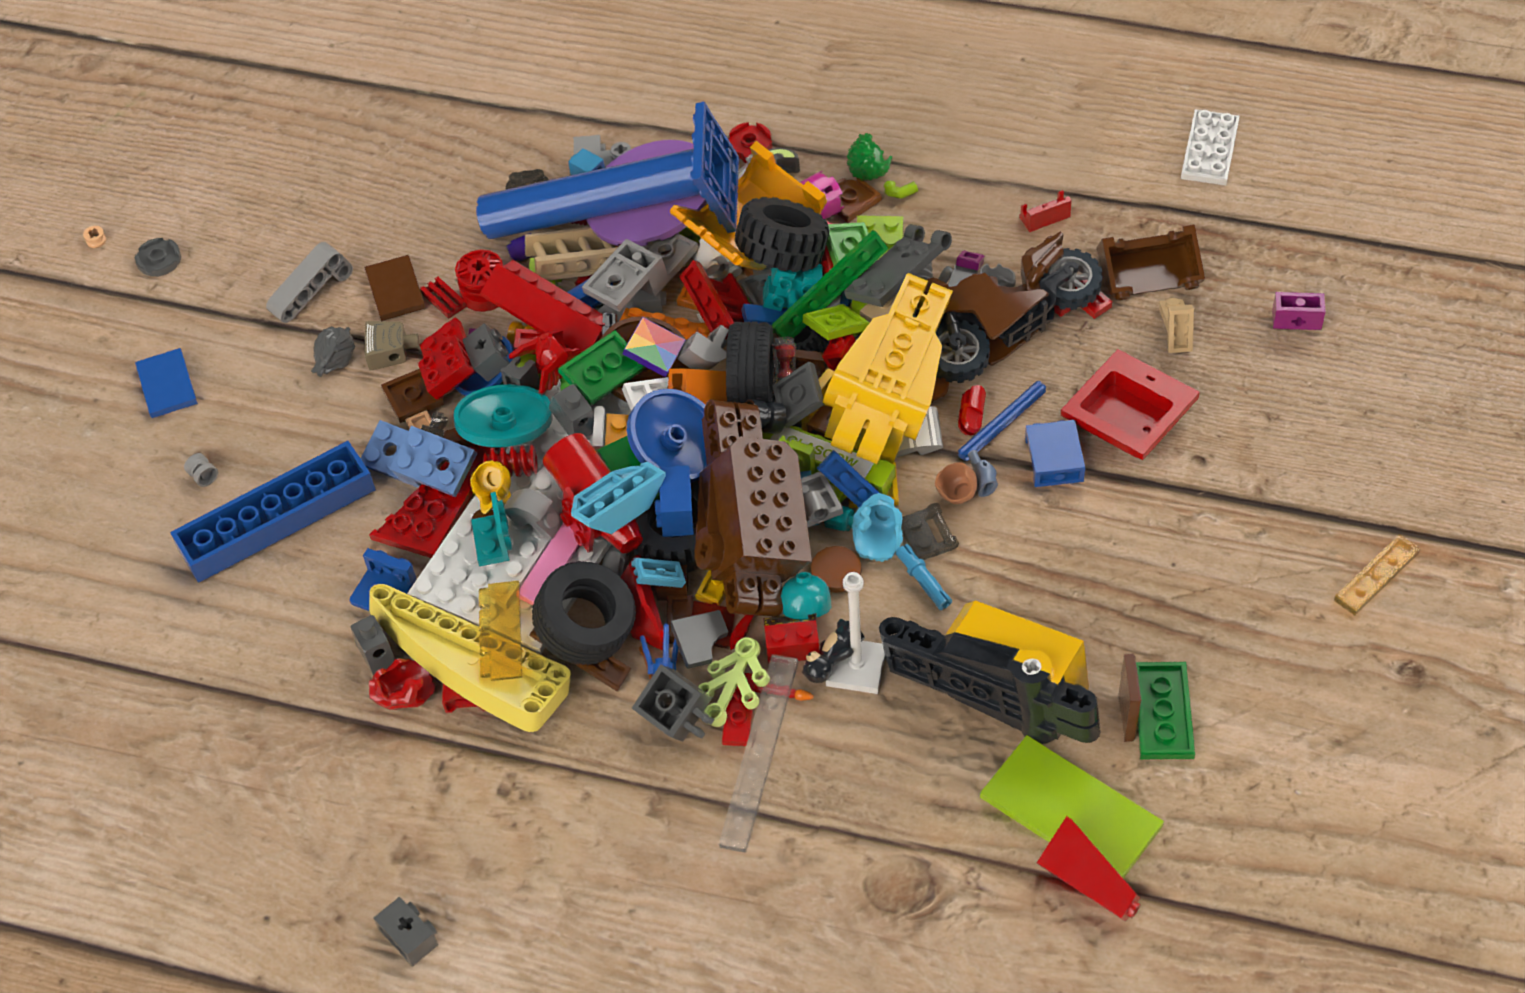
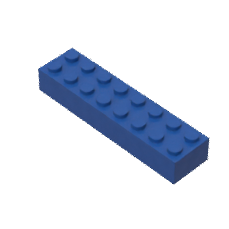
M346 441L171 531L170 534L177 549L199 583L376 489L369 470L350 442Z

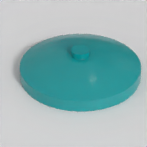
M504 384L485 387L465 396L457 404L453 414L455 429L465 440L481 446L510 447L524 444L541 436L550 427L553 420V414L549 410L550 400L545 394H540L538 390L527 386Z

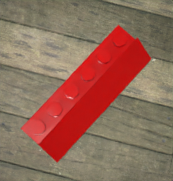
M514 260L504 266L497 263L481 290L482 297L542 334L547 331L563 330V341L566 348H579L582 353L602 337V327L605 326L602 313Z

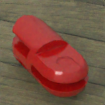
M981 385L972 386L962 394L958 428L964 435H975L982 427L986 391Z

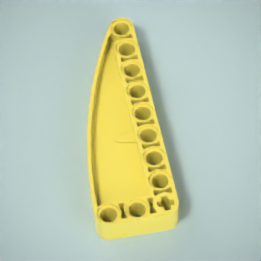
M377 584L371 587L369 612L375 616L383 630L430 674L485 711L524 731L535 732L545 724L568 696L571 673L566 666L388 585Z

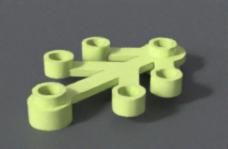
M745 637L740 639L735 646L734 653L709 664L707 670L714 679L698 686L703 691L708 690L706 693L713 697L715 690L725 685L717 703L708 705L704 710L715 719L711 726L720 727L725 724L727 719V712L725 710L737 685L742 694L741 700L747 709H754L758 706L759 698L751 690L744 675L747 664H749L753 672L752 680L756 686L764 687L770 681L769 675L762 669L757 659L761 652V647L752 638ZM735 664L732 670L725 673V668Z

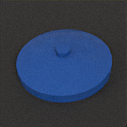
M659 389L643 396L631 410L627 421L628 442L640 463L649 462L658 468L690 466V482L698 481L699 473L707 466L702 428L705 404L693 395L676 389Z

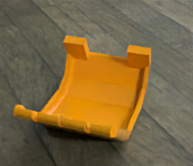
M755 141L750 147L753 157L743 176L738 180L737 225L743 206L748 201L754 198L760 199L761 197L790 200L793 203H800L806 208L813 209L815 213L821 214L827 203L826 195L809 181L802 185L776 164L773 153ZM708 204L700 210L679 205H673L670 209V213L733 264L759 271L766 268L767 265L756 263L752 258L749 259L744 253L739 251L735 243L736 231L727 233L723 225L719 224L715 213L710 211Z

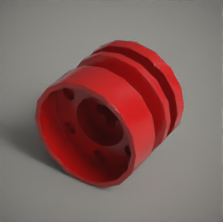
M480 249L471 251L463 255L457 261L455 267L461 298L466 301L467 308L473 311L487 312L498 308L497 305L481 296V290L495 265L498 263L503 266V261L499 255L490 250Z

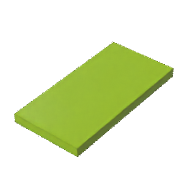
M1028 735L1025 736L980 792L981 799L1048 842L1051 841L1065 817L1068 816L1079 826L1123 878L1164 824V821Z

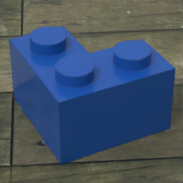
M690 466L659 467V469L666 473V477L658 491L660 493V500H655L657 528L662 527L663 537L694 535Z

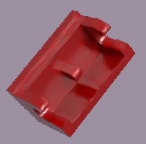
M1064 190L1059 191L1056 200L1028 210L1027 204L1021 205L1019 218L1029 232L1070 218L1072 200L1069 196L1064 198Z

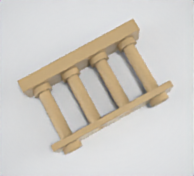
M591 227L525 234L526 257L537 256L535 257V273L547 281L593 275L618 248L597 237Z

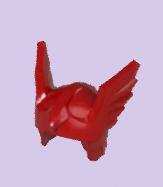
M563 330L547 331L537 338L522 344L508 356L510 359H514L535 352L536 361L542 368L538 393L544 394L547 390L550 391L553 386H557L559 380L562 379L558 372L559 367L581 352L579 348H566L563 341Z

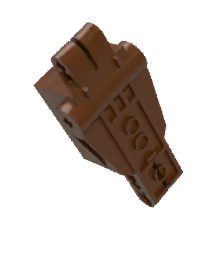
M710 399L705 405L704 417L702 418L707 466L699 473L695 561L698 568L711 570L712 580L723 581L726 607L729 613L778 617L783 610L781 599L782 583L790 577L796 576L802 568L812 562L798 454L785 441L763 439L760 412L757 405Z

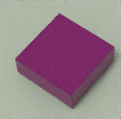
M963 250L957 257L956 266L979 270L984 263L985 256Z

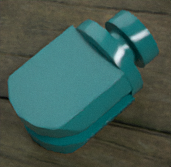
M842 506L843 514L824 521L825 527L843 532L850 531L855 515L854 510Z

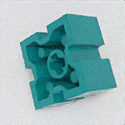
M818 264L812 270L809 269L804 272L801 270L798 272H792L791 270L781 271L778 268H771V276L768 275L763 288V307L779 311L783 307L790 308L823 277L822 264Z

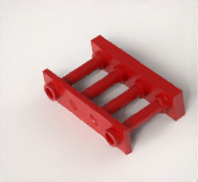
M693 260L679 277L710 333L720 325L729 330V326L734 322L744 323L741 309L743 304L750 303L734 275L729 273L722 282L709 278L701 263Z

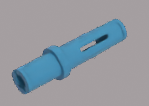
M909 544L899 547L896 555L907 567V573L911 577H915L939 610L949 607L952 599L927 570L924 560L916 556Z

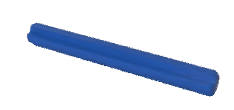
M1036 381L963 445L958 450V456L964 461H969L968 453L972 450L979 452L1046 392L1045 384Z

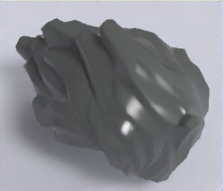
M331 326L323 329L318 334L313 347L315 359L314 368L311 370L313 374L317 373L319 377H322L323 374H328L337 368H345L352 358V352L355 349L349 327L344 329Z

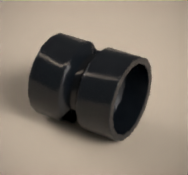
M748 399L745 404L757 405L759 408L763 433L779 434L782 432L786 424V409L782 403Z

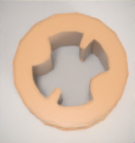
M90 226L83 233L86 244L91 248L101 247L106 242L104 231L99 226Z

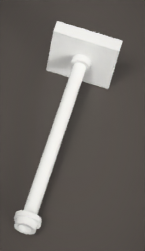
M850 572L843 579V587L848 592L850 644L854 653L851 657L833 666V671L826 681V686L878 694L882 667L885 663V653L881 643L861 642L859 591L863 588L864 583L863 578L858 573Z

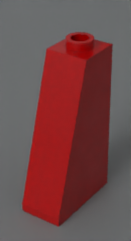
M1066 816L1036 863L1126 922L1128 917L1132 919L1140 908L1141 904L1138 903L1140 897L1079 826Z

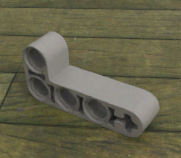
M321 242L315 246L269 298L266 308L280 321L288 323L296 317L331 276L339 281H345L352 274L353 266L336 249L326 242Z

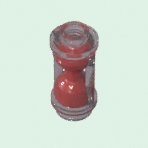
M793 337L775 338V344H772L774 355L773 385L796 370L795 349L797 345L794 343Z

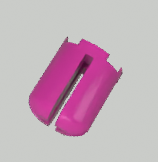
M819 171L800 183L804 185L809 181L826 195L827 203L820 214L826 220L842 211L844 206L840 207L839 195L843 193L839 184L832 176L828 178L821 174L822 171Z

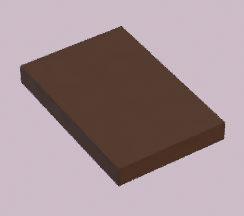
M409 254L365 267L381 321L426 309Z
M1134 653L1124 654L1118 694L1124 742H1133L1136 738L1141 705Z

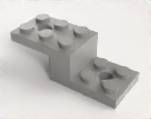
M678 233L662 241L657 239L648 242V245L642 247L626 239L582 286V290L590 297L620 312L640 289L656 296L699 249L696 242ZM663 251H671L667 255H660ZM621 281L618 285H610L612 282Z

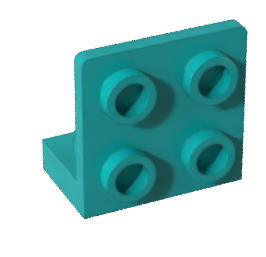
M496 492L490 493L494 515L471 519L479 567L510 561L508 551L513 550L503 500L498 501Z

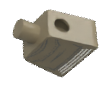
M365 322V358L369 371L405 363L407 361V349L420 348L419 335H406L403 323Z

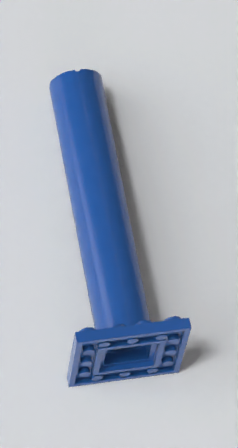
M699 102L696 103L695 114H693V123L695 125L694 132L692 133L693 149L480 195L477 199V219L483 234H486L488 239H496L701 195L707 201L710 211L714 212L717 216L719 224L723 225L727 233H731L737 229L739 156L706 103Z

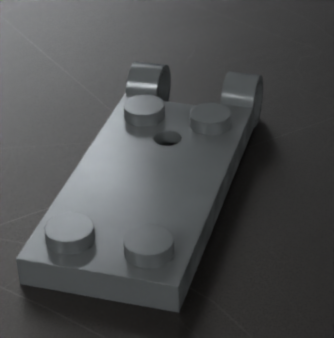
M908 225L904 231V237L897 241L890 250L844 290L846 298L883 307L899 292L907 273L915 276L918 275L940 253L950 247L952 243L951 234L946 231L936 230L933 232L931 242L928 244L923 242L925 230L922 226Z

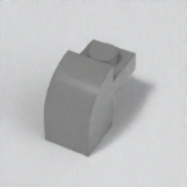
M720 325L707 338L697 331L685 341L677 359L691 369H712L726 358L727 352L723 348L727 343L725 337L729 330Z
M532 489L514 491L504 505L505 514L516 525L520 527L530 524L547 540L553 539L563 524L560 514L550 506L553 501L544 494Z

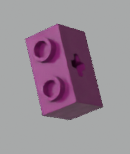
M1275 292L1272 308L1273 329L1322 330L1326 312L1324 293Z

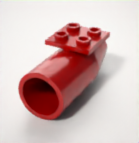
M571 434L556 442L544 455L543 465L563 491L562 513L560 516L566 527L570 526L573 530L576 542L580 546H584L588 553L593 551L594 539L602 536L621 553H628L636 549L643 540L636 519H633L614 533L609 534L590 528L571 516L574 496L611 471L584 434Z

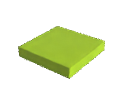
M844 304L803 314V323L827 340L862 332L869 325L866 319Z

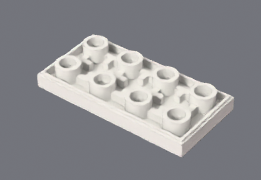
M1195 109L1181 179L1226 186L1239 123L1238 115Z

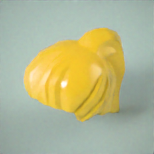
M491 460L480 464L470 478L472 491L480 501L481 512L487 514L490 509H493L490 493L496 492L498 501L503 500L504 505L511 497L509 491L511 479L509 470L500 462Z

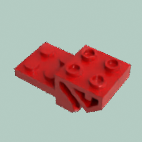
M456 317L445 323L439 330L419 344L423 359L418 362V366L428 393L436 400L449 394L476 373L462 341L467 337L461 321Z

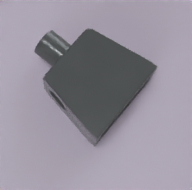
M572 384L552 396L549 410L568 435L582 433L588 437L593 434V410L575 385Z
M370 615L350 626L355 643L373 676L376 671L382 668L387 669L395 661L389 642L374 615ZM380 649L382 655L373 657V653Z

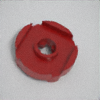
M749 122L741 123L735 126L729 133L728 140L737 152L739 159H742L744 163H747L746 158L752 154L750 147L755 141L768 150L772 149L771 132L760 123H756V126L749 125Z

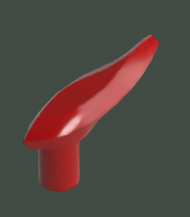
M745 615L735 626L730 637L731 650L735 648L740 639L745 638L755 615Z

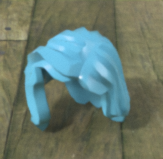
M881 493L872 495L863 502L854 515L852 524L853 542L856 552L864 559L868 558L876 562L888 561L889 558L894 556L903 541L901 529L902 513L894 507V500L890 496Z

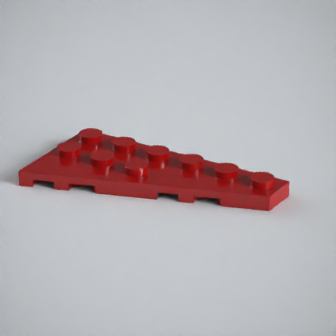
M477 444L466 446L475 450L477 455L456 497L422 484L403 502L404 506L394 515L391 513L385 519L386 523L378 530L374 529L369 534L370 539L432 558L474 493L470 478L478 466L484 463V453L490 454L491 447ZM446 461L440 467L441 471L446 470L450 462Z

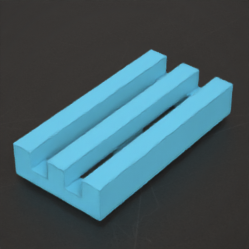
M634 558L631 562L632 567L636 568L634 575L638 576L636 579L637 584L682 588L686 583L680 562Z

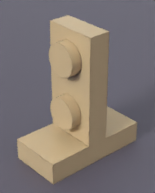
M1177 298L1159 301V311L1167 329L1168 353L1193 351V305H1185L1183 299Z

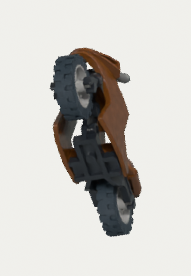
M1060 231L1054 236L1047 237L1040 245L1035 248L1032 247L1025 252L1021 259L1020 275L1022 285L1018 287L998 285L997 277L989 276L985 272L982 274L975 273L961 280L957 286L949 287L947 282L953 273V269L950 266H946L938 279L934 277L927 279L928 284L924 291L925 295L928 294L932 283L953 291L936 330V335L942 345L941 351L949 353L944 357L940 354L936 377L939 379L944 378L946 382L950 383L952 381H957V383H964V380L972 381L975 379V376H980L983 373V369L988 364L993 366L1004 360L1024 343L1030 341V338L1038 331L1044 332L1046 324L1054 321L1055 305L1064 310L1065 308L1077 310V307L1085 308L1089 302L1093 303L1096 300V295L1100 294L1102 285V268L1098 266L1099 262L1097 259H1093L1088 252H1081L1080 249L1070 250V248H1063V233ZM1080 280H1088L1085 285L1080 282ZM919 309L916 310L915 317L918 316ZM975 352V355L970 357L966 353Z

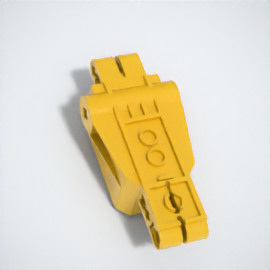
M910 273L906 274L889 314L872 319L840 361L831 378L823 399V403L833 407L825 437L832 439L831 446L850 454L856 449L858 450L856 456L878 464L880 459L887 460L893 464L904 438L916 440L932 401L942 345L936 335V330L953 293L952 290L932 283L928 294L925 295L924 291L928 281ZM919 309L920 311L918 316L913 317L916 310Z

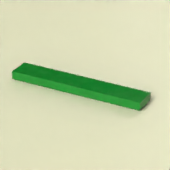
M872 230L771 325L782 343L788 344L807 326L803 323V314L825 309L888 250V247L876 231Z

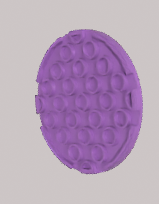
M660 140L646 143L620 155L605 168L693 149L694 144L681 140ZM699 195L587 219V222L597 237L609 244L619 246V244L628 239L640 246L648 245V242L657 239L665 240L687 227L670 213L673 205L700 210L706 206L707 201Z

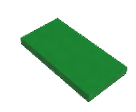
M1136 662L1141 695L1137 725L1140 760L1195 759L1186 662Z

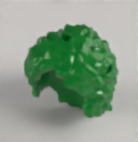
M868 133L859 134L851 148L848 149L846 156L848 159L847 165L852 176L860 180L871 181L885 176L893 158L890 155L888 159L884 160V150H881L872 141L873 136Z

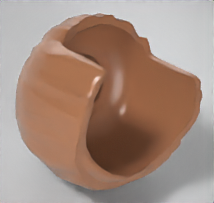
M963 462L951 463L937 474L935 480L936 490L945 500L953 504H963L971 500L975 495L977 488L976 474L971 467Z

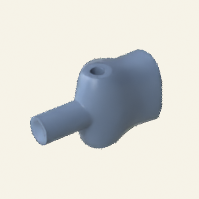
M972 450L968 453V457L977 477L978 495L980 497L989 496L998 486L996 469L988 461L980 460L978 452Z

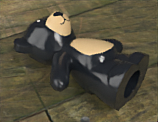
M839 619L836 631L832 632L826 640L820 643V653L813 651L806 655L807 661L803 666L802 673L809 681L813 683L827 681L831 676L833 666L853 655L854 651L850 644V623L848 620ZM861 632V642H862V641L865 639V636H864V634Z

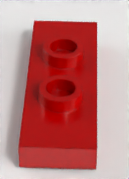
M744 673L751 690L755 692V683L752 680L753 673ZM738 685L726 708L727 719L723 728L722 744L749 747L753 709H747L741 700L742 694Z

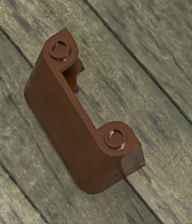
M1195 224L1183 226V231L1175 233L1173 230L1169 231L1166 235L1126 241L1121 238L1116 243L1114 237L1102 238L1096 249L1110 297L1116 298V301L1129 299L1130 295L1185 287V290L1199 288V284L1205 280Z

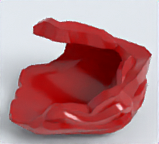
M398 658L387 669L382 668L376 671L373 680H369L370 699L388 710L419 707L433 695L436 689V684L433 682L431 674L411 659Z

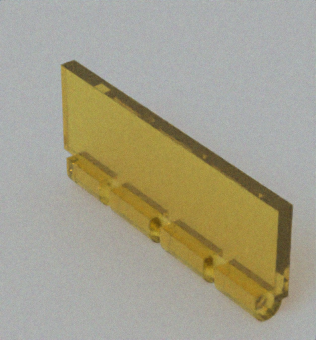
M518 580L488 584V588L478 590L479 608L482 609L479 610V631L488 632L479 635L480 655L488 656L480 658V677L490 678L491 681L522 678L520 582Z

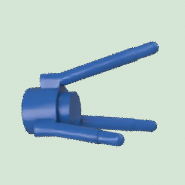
M668 624L664 625L663 658H656L654 664L645 636H640L648 665V674L654 675L660 664L676 670L679 647L676 639H674L672 657L669 658Z

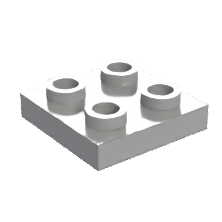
M821 472L801 479L807 527L843 514V508L827 478Z

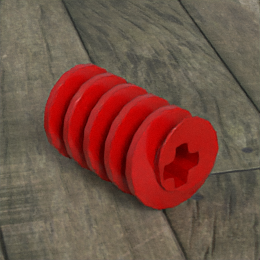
M521 445L519 453H516L514 446H511L509 453H506L504 447H501L499 454L496 453L494 447H491L490 454L484 453V462L491 460L500 462L509 470L510 478L514 473L517 477H521L523 472L527 477L532 476L533 471L537 475L538 458L534 445L530 446L529 452H526L524 445Z

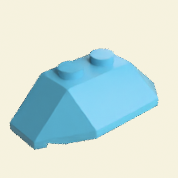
M649 462L641 463L640 466H630L612 471L574 496L571 516L590 528L612 534L650 508L666 477V473Z

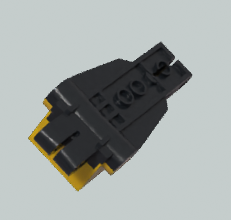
M976 600L963 606L945 635L937 630L921 627L914 621H906L897 617H888L880 623L879 632L890 672L948 694L951 698L1022 731L1024 737L1028 735L1040 744H1047L1055 739L1058 740L1061 734L1083 743H1092L1100 737L1101 728L1097 697L1088 690L1089 680L1083 640Z

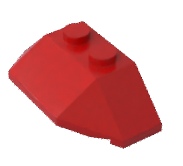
M635 555L634 558H641V555ZM630 562L620 578L628 585L635 600L636 618L631 635L640 640L641 635H644L647 644L663 651L664 629L651 587L646 584H637L636 579L638 576L634 575L636 568L632 567Z

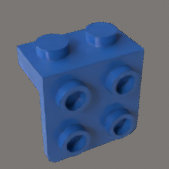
M367 548L363 554L367 571L349 600L351 605L369 611L370 589L377 584H385L407 594L417 580L412 563L404 558L398 559L389 556L384 551H375Z

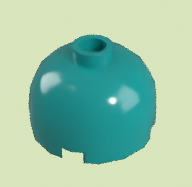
M809 572L796 574L782 587L783 614L789 618L805 620L808 619L809 614L815 613L817 618L825 615L832 608L828 585L821 578L811 575Z

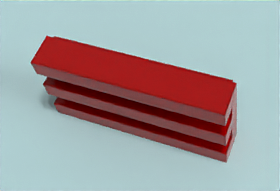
M439 276L435 278L434 283L432 281L428 282V287L422 286L420 288L421 294L448 319L467 307L466 301ZM434 291L452 310L450 311L431 292Z

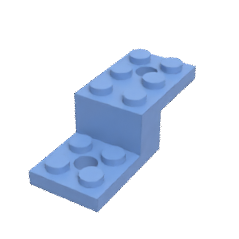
M379 420L361 456V460L367 468L417 488L424 484L456 497L476 458L477 452L414 426H411L409 431ZM390 446H396V452L391 456H386L387 449ZM444 460H449V467L446 470L440 471L439 464Z

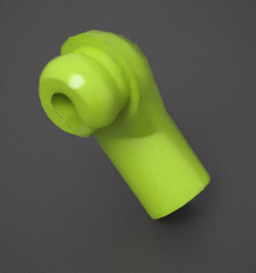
M889 180L883 185L884 193L894 198L903 199L918 192L915 182L897 187L894 181Z

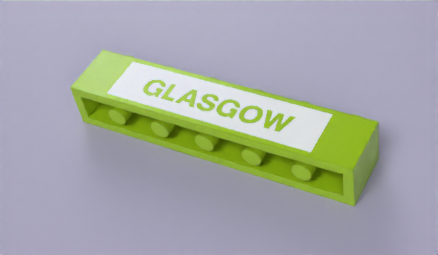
M784 427L779 434L762 432L763 439L779 441L783 435L790 442L794 439L814 447L816 473L820 472L817 467L834 450L874 488H878L877 491L881 494L887 495L896 477L895 465L889 461L879 460L878 464L872 463L856 456V450H853L852 454L831 446L830 440L820 435L803 431L799 427Z

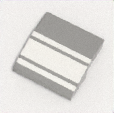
M929 407L916 440L904 438L896 458L918 451L920 455H924L943 448L936 407Z

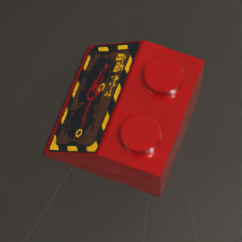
M809 614L808 619L805 620L792 619L787 616L763 618L768 665L807 660L806 655L809 652L816 651L820 653L815 614Z

